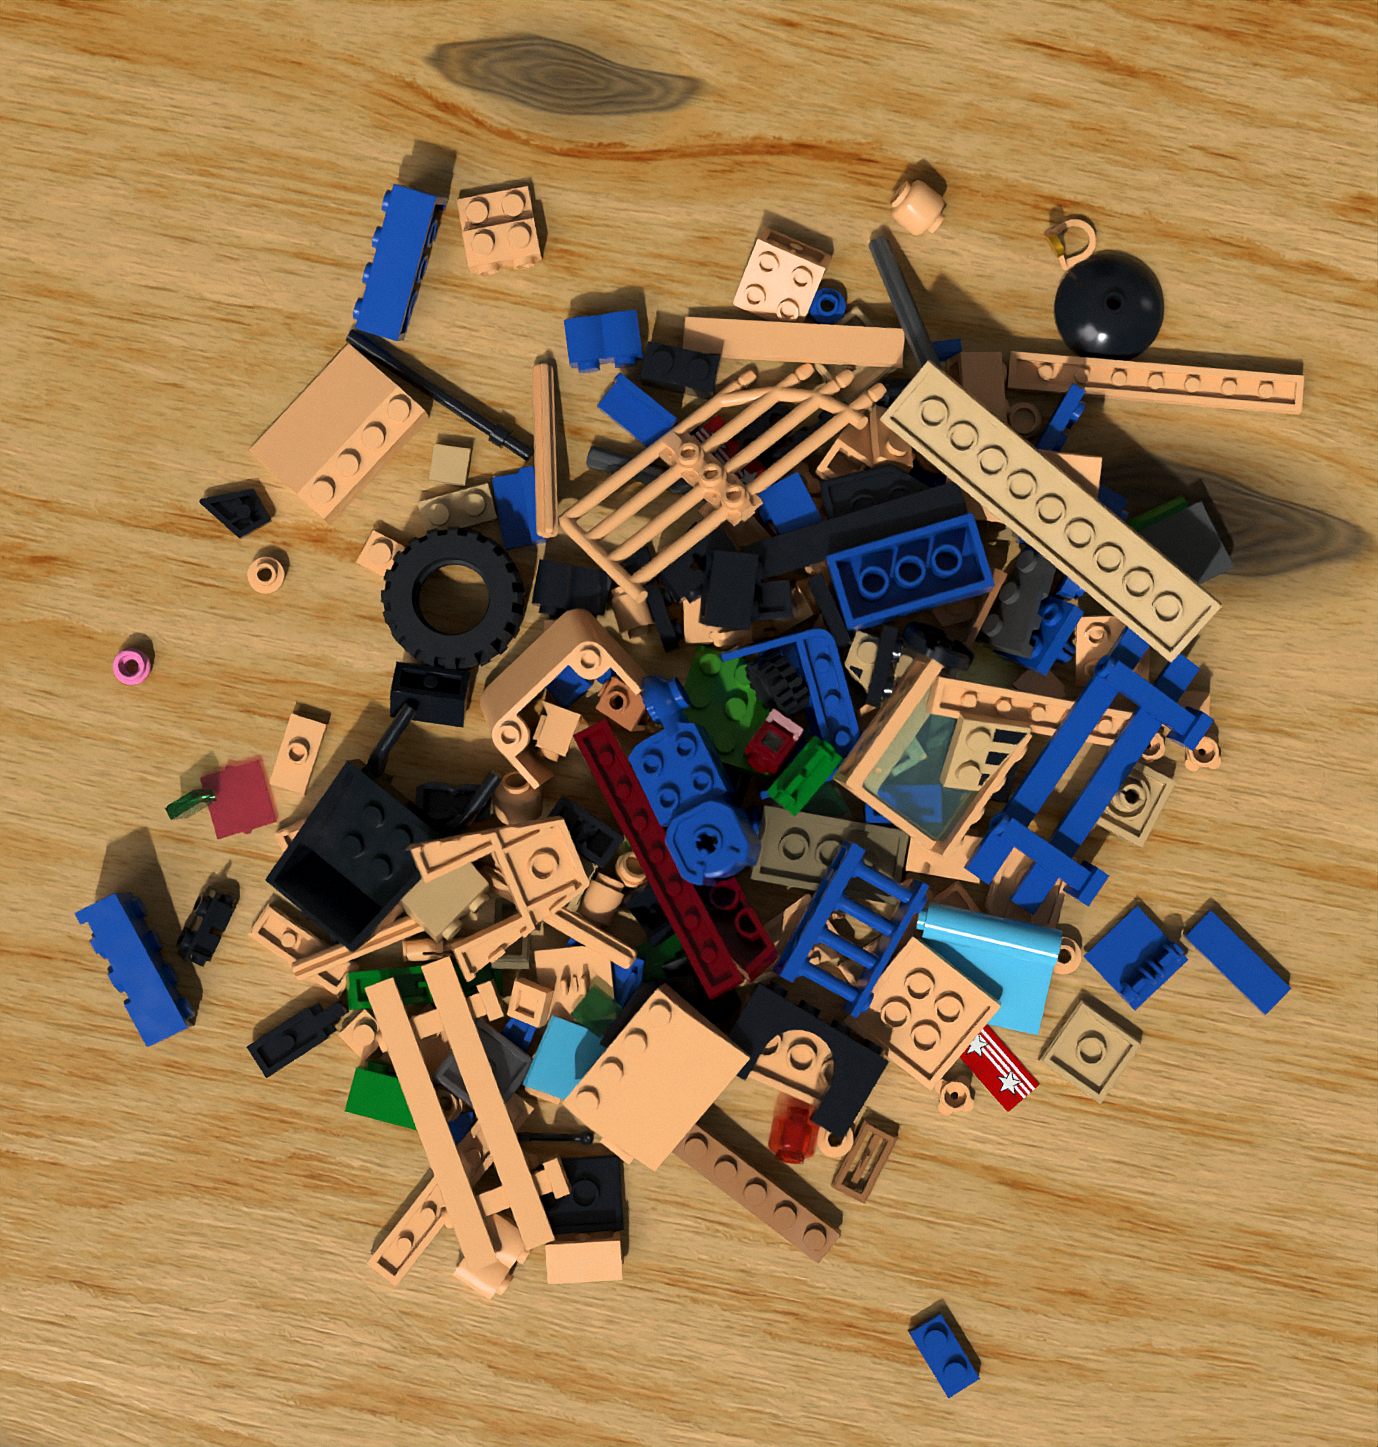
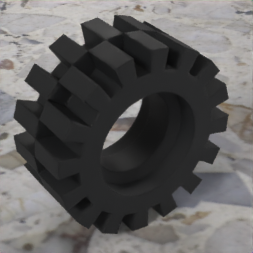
M770 649L746 665V678L751 682L749 684L751 689L757 693L755 694L756 698L763 702L762 706L765 710L769 709V712H771L774 708L790 718L809 705L810 696L807 694V687L801 683L803 682L802 677L796 674L795 671L797 669L793 664L790 666L789 659L785 655L782 657L780 651Z

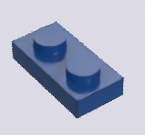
M940 1312L908 1331L948 1398L980 1379Z

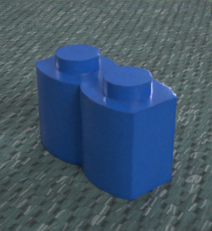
M637 310L618 311L564 320L569 364L571 368H578L579 373L599 371L600 365L614 363L615 368L633 367L637 365L636 360L644 358Z

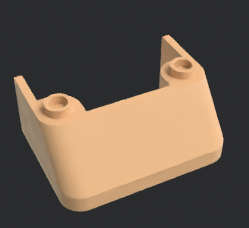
M576 608L565 612L489 684L480 696V707L495 746L534 789L549 782L555 775L529 748L530 729L526 722L518 715V712L560 672L570 665L579 676L585 679H595L612 668L636 695L645 691L642 677L648 675L600 622L585 609Z

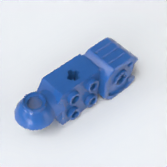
M658 675L644 676L642 679L645 691L641 692L642 701L656 724L662 723L664 730L637 744L628 759L660 826L668 827L665 843L682 878L701 886H716L715 878L733 876L745 867L744 865L756 866L761 853V843L745 810L735 805L731 799V796L737 794L706 728L695 723H689L684 709L690 707L691 704L679 679L676 676L670 679ZM712 836L718 839V844H713L716 847L714 852L709 847V841Z

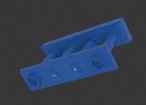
M844 840L772 971L792 983L796 976L801 977L803 975L847 1000L842 1010L857 1018L860 1012L864 1013L869 1008L874 997L872 990L914 913L918 914L924 908L928 899L926 892L929 885L915 879L912 880L909 888L865 864V859L862 856L866 850L850 841ZM858 876L901 901L891 921L846 896L844 889L851 877L855 878ZM840 909L883 934L873 953L828 929L826 921L833 910L837 911ZM821 942L865 967L855 986L810 962L808 954L814 943L819 944Z

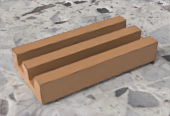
M864 1119L831 1187L865 1204L898 1136ZM868 1131L874 1134L848 1186H846L842 1182ZM882 1137L887 1141L861 1193L855 1191V1188Z

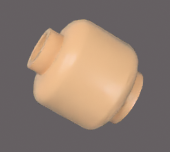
M916 180L911 184L908 181L904 182L889 202V205L892 206V219L915 236H919L927 230L933 233L945 218V215L941 213L944 206L943 197L920 180Z
M518 771L506 774L493 793L497 818L507 825L537 820L543 811L541 786L534 789Z

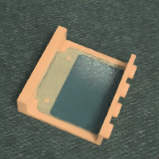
M918 654L892 691L890 699H887L832 778L933 854L948 859L950 855L960 849L964 841L963 836L970 826L982 817L985 811V804L992 794L1002 788L1007 778L1006 774L1014 762L1019 761L1025 755L1028 749L1027 744L1033 735L1029 734L979 791L943 787L939 779L958 719L926 712L932 683L938 675L949 676L941 671L944 666L939 662Z

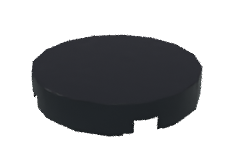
M911 621V623L907 624L902 634L904 640L925 656L953 669L968 671L975 658L972 650L959 640L952 642L946 637L947 634L944 631L927 623Z

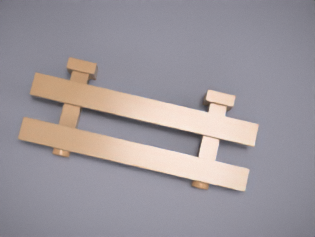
M447 956L421 966L436 1006L433 1010L409 1018L394 977L365 987V991L380 1029L375 1032L377 1042L383 1053L388 1051L443 1198L445 1204L441 1208L443 1220L448 1229L454 1228L468 1269L472 1272L499 1261L483 1217L511 1208L527 1251L555 1240L540 1196L553 1191L557 1199L570 1194L572 1188L559 1153L545 1158L543 1161L544 1168L530 1172L474 1022L475 1018L486 1014L489 1021L503 1017L506 1014L494 978L477 985L478 993L465 997L451 957ZM445 1030L502 1183L474 1194L417 1041Z

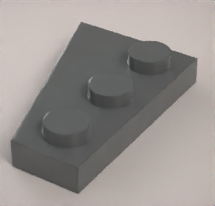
M1027 545L1023 553L1018 557L1014 570L1000 590L996 603L988 617L984 620L982 628L975 639L976 642L985 648L1031 659L1034 648L1029 644L1032 631L1039 629L1042 617L1038 614L1041 600L1049 595L1056 571V566L1032 546Z

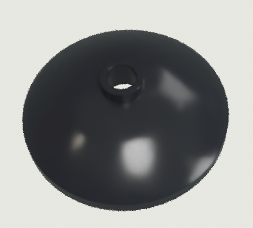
M1118 255L1095 256L1076 265L1062 280L1054 300V320L1060 337L1075 354L1086 358L1122 361L1136 358L1153 343L1161 329L1164 318V301L1157 281L1142 265L1132 259ZM1111 298L1117 300L1119 308L1111 310L1107 306V300Z

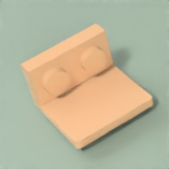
M766 227L756 242L733 304L769 321L804 323L821 279L826 273L833 256Z

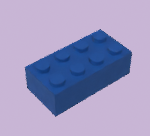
M973 513L826 556V565L848 633L988 593L995 586Z

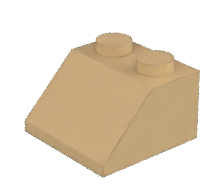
M470 862L427 883L421 879L401 901L406 913L439 943L444 937L447 940L454 937L463 926L461 920L470 911L474 914L477 913L488 902L490 897L487 893L490 891L489 883Z

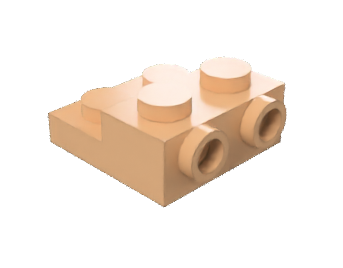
M528 186L456 199L467 264L471 274L477 273L481 277L491 276L499 273V268L513 266L515 270L531 268L535 266V261L542 260Z

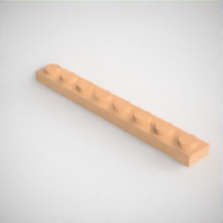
M1010 351L1006 390L1064 395L1069 387L1075 384L1085 390L1083 397L1299 415L1302 412L1304 376Z

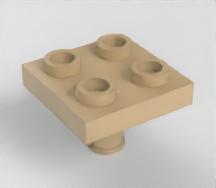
M1137 761L1095 824L1142 848L1176 781Z

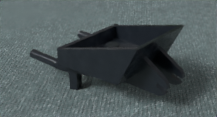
M405 702L372 750L367 765L360 759L347 760L265 879L266 882L302 911L301 916L306 921L311 918L331 935L330 941L335 945L340 942L352 953L397 919L404 910L401 899L422 879L409 845L461 835L463 831L470 827L503 780V777L498 772L491 770L463 811L444 826H441L393 787L391 782L394 776L384 771L390 750L418 711V708L410 702Z

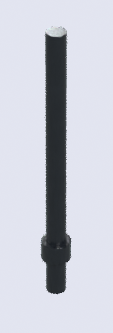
M352 329L347 335L346 341L488 435V440L500 449L506 447L527 462L534 454V448L512 434L513 430L503 423L499 422L496 424L355 329Z

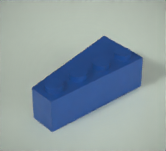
M393 184L392 190L386 191L382 202V211L386 212L382 227L377 226L372 240V247L376 248L373 263L368 262L363 273L362 282L367 284L363 298L359 297L353 311V319L357 320L355 329L394 341L404 340L418 297V290H414L413 286L415 282L420 283L428 266V255L424 254L426 247L430 248L432 242L436 240L440 228L437 226L438 220L435 219L438 209H446L449 198L399 184Z
M131 892L114 893L74 913L80 925L88 922L92 929V939L89 942L96 955L100 954L103 959H108L111 964L108 966V977L120 993L126 992L129 997L124 1000V1006L147 1047L153 1046L194 1026L192 1017L195 1016L192 1004L186 996L181 997L175 985L179 983L178 975L171 963L165 964L160 950L163 949L162 942L154 929L149 930L143 918L147 916V911L138 896L133 897Z

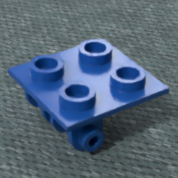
M1138 906L1133 908L1083 956L1134 1011L1188 961L1183 954L1184 951L1174 941L1171 942Z

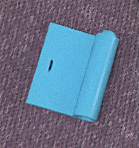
M929 901L928 908H923L918 916L916 929L923 930L921 940L1001 1002L1000 1009L987 1024L1038 1035L1053 967L1056 966L1060 951L1063 930Z

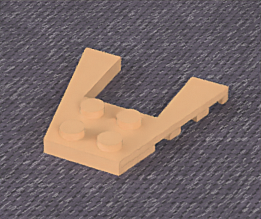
M560 815L409 845L411 854L425 883L492 852L495 854L519 913L451 944L467 982L475 978L474 974L486 964L495 962L505 954L504 950L521 936L525 938L535 930V925L550 913L551 915L555 914L590 886L566 823Z

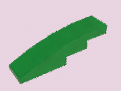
M453 962L465 997L478 993L477 985L493 978L500 996H503L501 969H492L491 962L474 974L476 977L469 982L464 978L458 962ZM424 965L345 972L348 1010L372 1008L365 987L392 977L395 979L404 1005L434 1003L421 968Z

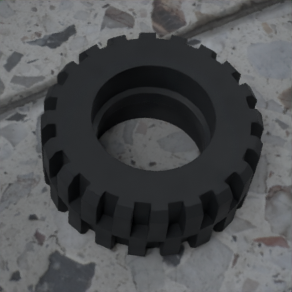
M448 526L447 530L439 531L437 528L426 531L427 535L419 539L415 536L407 542L409 546L403 552L398 550L392 558L395 561L390 570L386 569L383 578L386 583L385 589L381 590V602L384 604V612L382 613L385 623L388 624L391 630V635L406 652L422 663L433 667L465 671L471 670V667L477 665L484 666L492 662L491 659L498 654L504 653L508 649L507 645L512 638H516L520 631L521 619H524L525 586L514 561L499 543L473 529L468 531L460 529L459 526ZM448 565H461L477 572L484 580L489 594L488 608L483 619L474 628L458 634L444 633L433 628L425 620L420 608V592L424 582L433 572Z

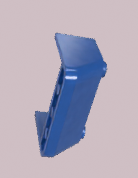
M812 628L754 641L747 645L720 651L723 662L757 652L761 656L770 649L780 651L782 657L785 655L789 659L790 666L793 664L797 669L795 671L796 674L802 677L803 682L801 683L807 687V694L810 696L809 705L804 709L812 738L817 736L821 741L825 740L835 749L839 756L844 760L846 759L861 735L837 646L829 632L821 628ZM809 741L796 746L789 756V765ZM841 764L835 769V771L830 775V777L825 782L834 780L832 777L839 769ZM775 781L757 786L760 799L770 797L766 792Z

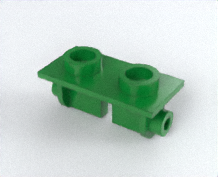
M814 736L766 793L795 817L844 759L835 752V749L825 740L821 741L817 736Z

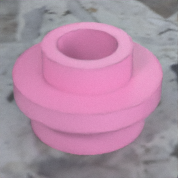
M135 648L122 650L117 654L113 662V671L116 678L128 685L142 683L148 677L151 669L148 656L143 651ZM132 660H136L139 665L138 670L130 674L127 671V664Z

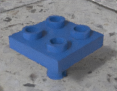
M1049 595L1041 600L1038 614L1042 617L1038 630L1032 631L1029 644L1034 647L1031 659L993 650L1002 659L1045 676L1055 660L1061 664L1071 660L1072 657L1065 653L1063 649L1068 650L1072 654L1075 653L1076 647L1072 642L1068 641V638L1084 614V611L1076 605Z

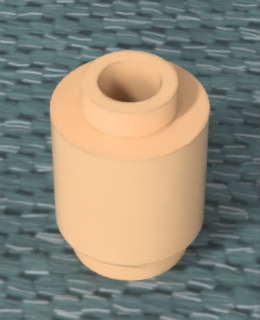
M621 587L611 590L613 599L610 600L620 634L628 633L629 639H634L651 633L649 627L655 624V620L647 598L643 602L637 603Z
M598 872L595 880H590V886L587 887L576 911L583 914L581 918L601 929L603 924L610 927L625 895L622 893L625 884Z

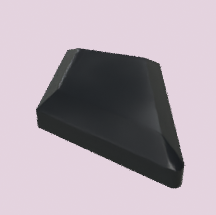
M254 489L199 500L203 507L239 539L272 522Z

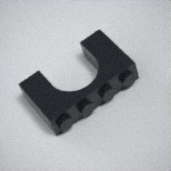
M771 980L768 981L766 986L758 982L727 1035L751 1056L736 1076L746 1081L767 1044L777 1035L791 1030H803L817 1035L830 1048L834 1068L827 1088L809 1117L812 1122L843 1140L889 1063V1060L882 1056L885 1049L867 1038L863 1044L850 1037L853 1030L836 1019H833L831 1024L820 1019L818 1015L821 1010L801 999L799 1005L785 998L789 991Z

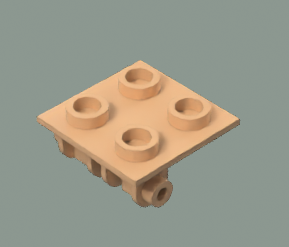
M1082 616L1074 628L1073 634L1076 635L1075 686L1087 685L1095 673L1094 668L1099 659L1108 654L1125 629L1126 625L1116 616ZM1150 646L1133 670L1148 682Z

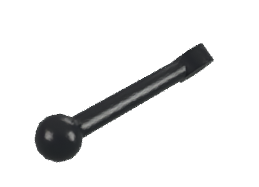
M588 1130L583 1131L581 1134L516 1133L519 1141H581L584 1145H590L594 1141L593 1133Z

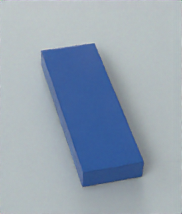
M1208 910L1183 936L1263 1015H1266L1290 991L1291 987L1211 910Z

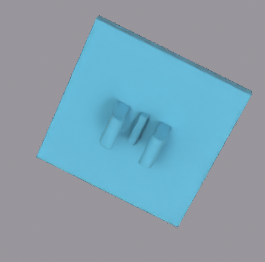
M552 1015L523 1085L565 1100L603 1051L607 1050L599 1044L605 1034Z

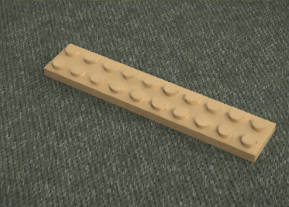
M930 359L879 419L1168 661L1172 662L1222 607V603Z

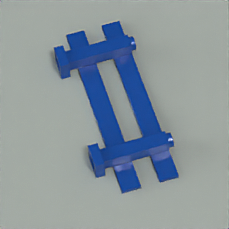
M1128 626L1122 631L1108 654L1099 659L1094 668V675L1003 810L996 813L991 819L988 832L963 867L989 885L1013 848L1033 860V863L1009 899L1032 915L1038 910L1058 878L1066 883L1063 889L1064 892L1089 907L1109 875L1085 860L1078 864L1072 858L1162 724L1171 729L1166 736L1177 745L1194 751L1214 719L1202 711L1186 706L1184 709L1177 703L1200 669L1182 654H1179L1172 662H1167L1153 685L1133 671L1150 645ZM1118 692H1120L1138 705V707L1049 839L1045 841L1027 827Z

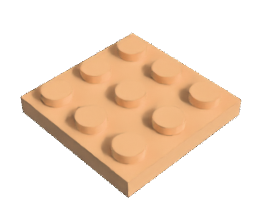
M913 933L884 968L872 990L874 997L869 1008L864 1013L860 1012L857 1018L847 1013L843 1022L863 1038H867L884 1048V1054L931 1091L1000 1009L1001 1002Z

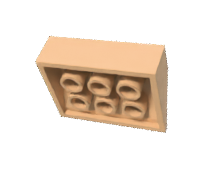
M348 343L249 451L331 525L425 424L429 416L397 384Z
M664 983L647 1000L562 1102V1105L591 1130L653 1171H656L748 1062L751 1056Z

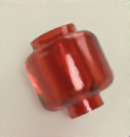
M788 1107L787 1113H779L773 1117L768 1147L770 1151L775 1153V1159L778 1161L798 1165L804 1164L805 1159L812 1158L816 1153L820 1127L810 1120L808 1110L799 1107Z

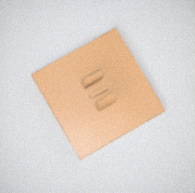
M585 945L534 951L538 984L554 990L546 1024L549 1023L552 1015L570 1022L617 1017L611 960Z

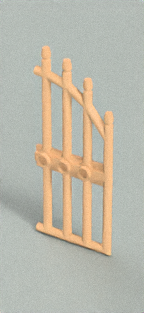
M810 363L801 365L795 370V373H791L775 386L743 390L750 387L757 379L752 370L746 371L736 381L728 384L558 516V525L637 603H641L648 596V592L642 587L726 520L734 526L740 521L745 522L763 504V501L758 497L761 492L850 423L857 429L864 428L868 423V417L862 413L871 407L873 402L881 399L887 390L882 383H878L868 389L866 394L863 393L851 404L847 405L833 397L840 392L841 388L847 387L855 378L849 369L838 374L835 380L829 381L818 391L797 389L800 382L806 381L815 371ZM784 401L800 404L725 464H722L712 455L713 452L777 402ZM751 404L701 444L689 434L723 407ZM822 408L835 415L748 485H745L734 475L817 409ZM658 457H661L670 466L668 470L588 532L576 523L578 519ZM681 477L693 487V489L610 554L598 544L599 541ZM704 498L716 509L632 576L620 566L623 561Z

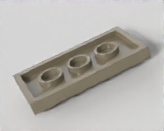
M762 805L757 830V837L761 843V853L756 866H751L749 879L816 891L844 840H847L866 850L862 856L865 859V864L900 883L909 835L898 829L799 812L794 817L786 809ZM858 876L855 878L851 877L844 889L848 897L893 905L897 904V898Z

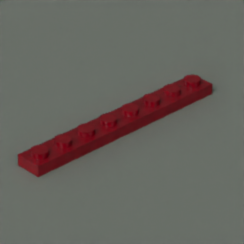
M606 718L572 735L710 1000L743 983L744 981L694 885L682 878L665 843L666 832L660 826L645 792Z

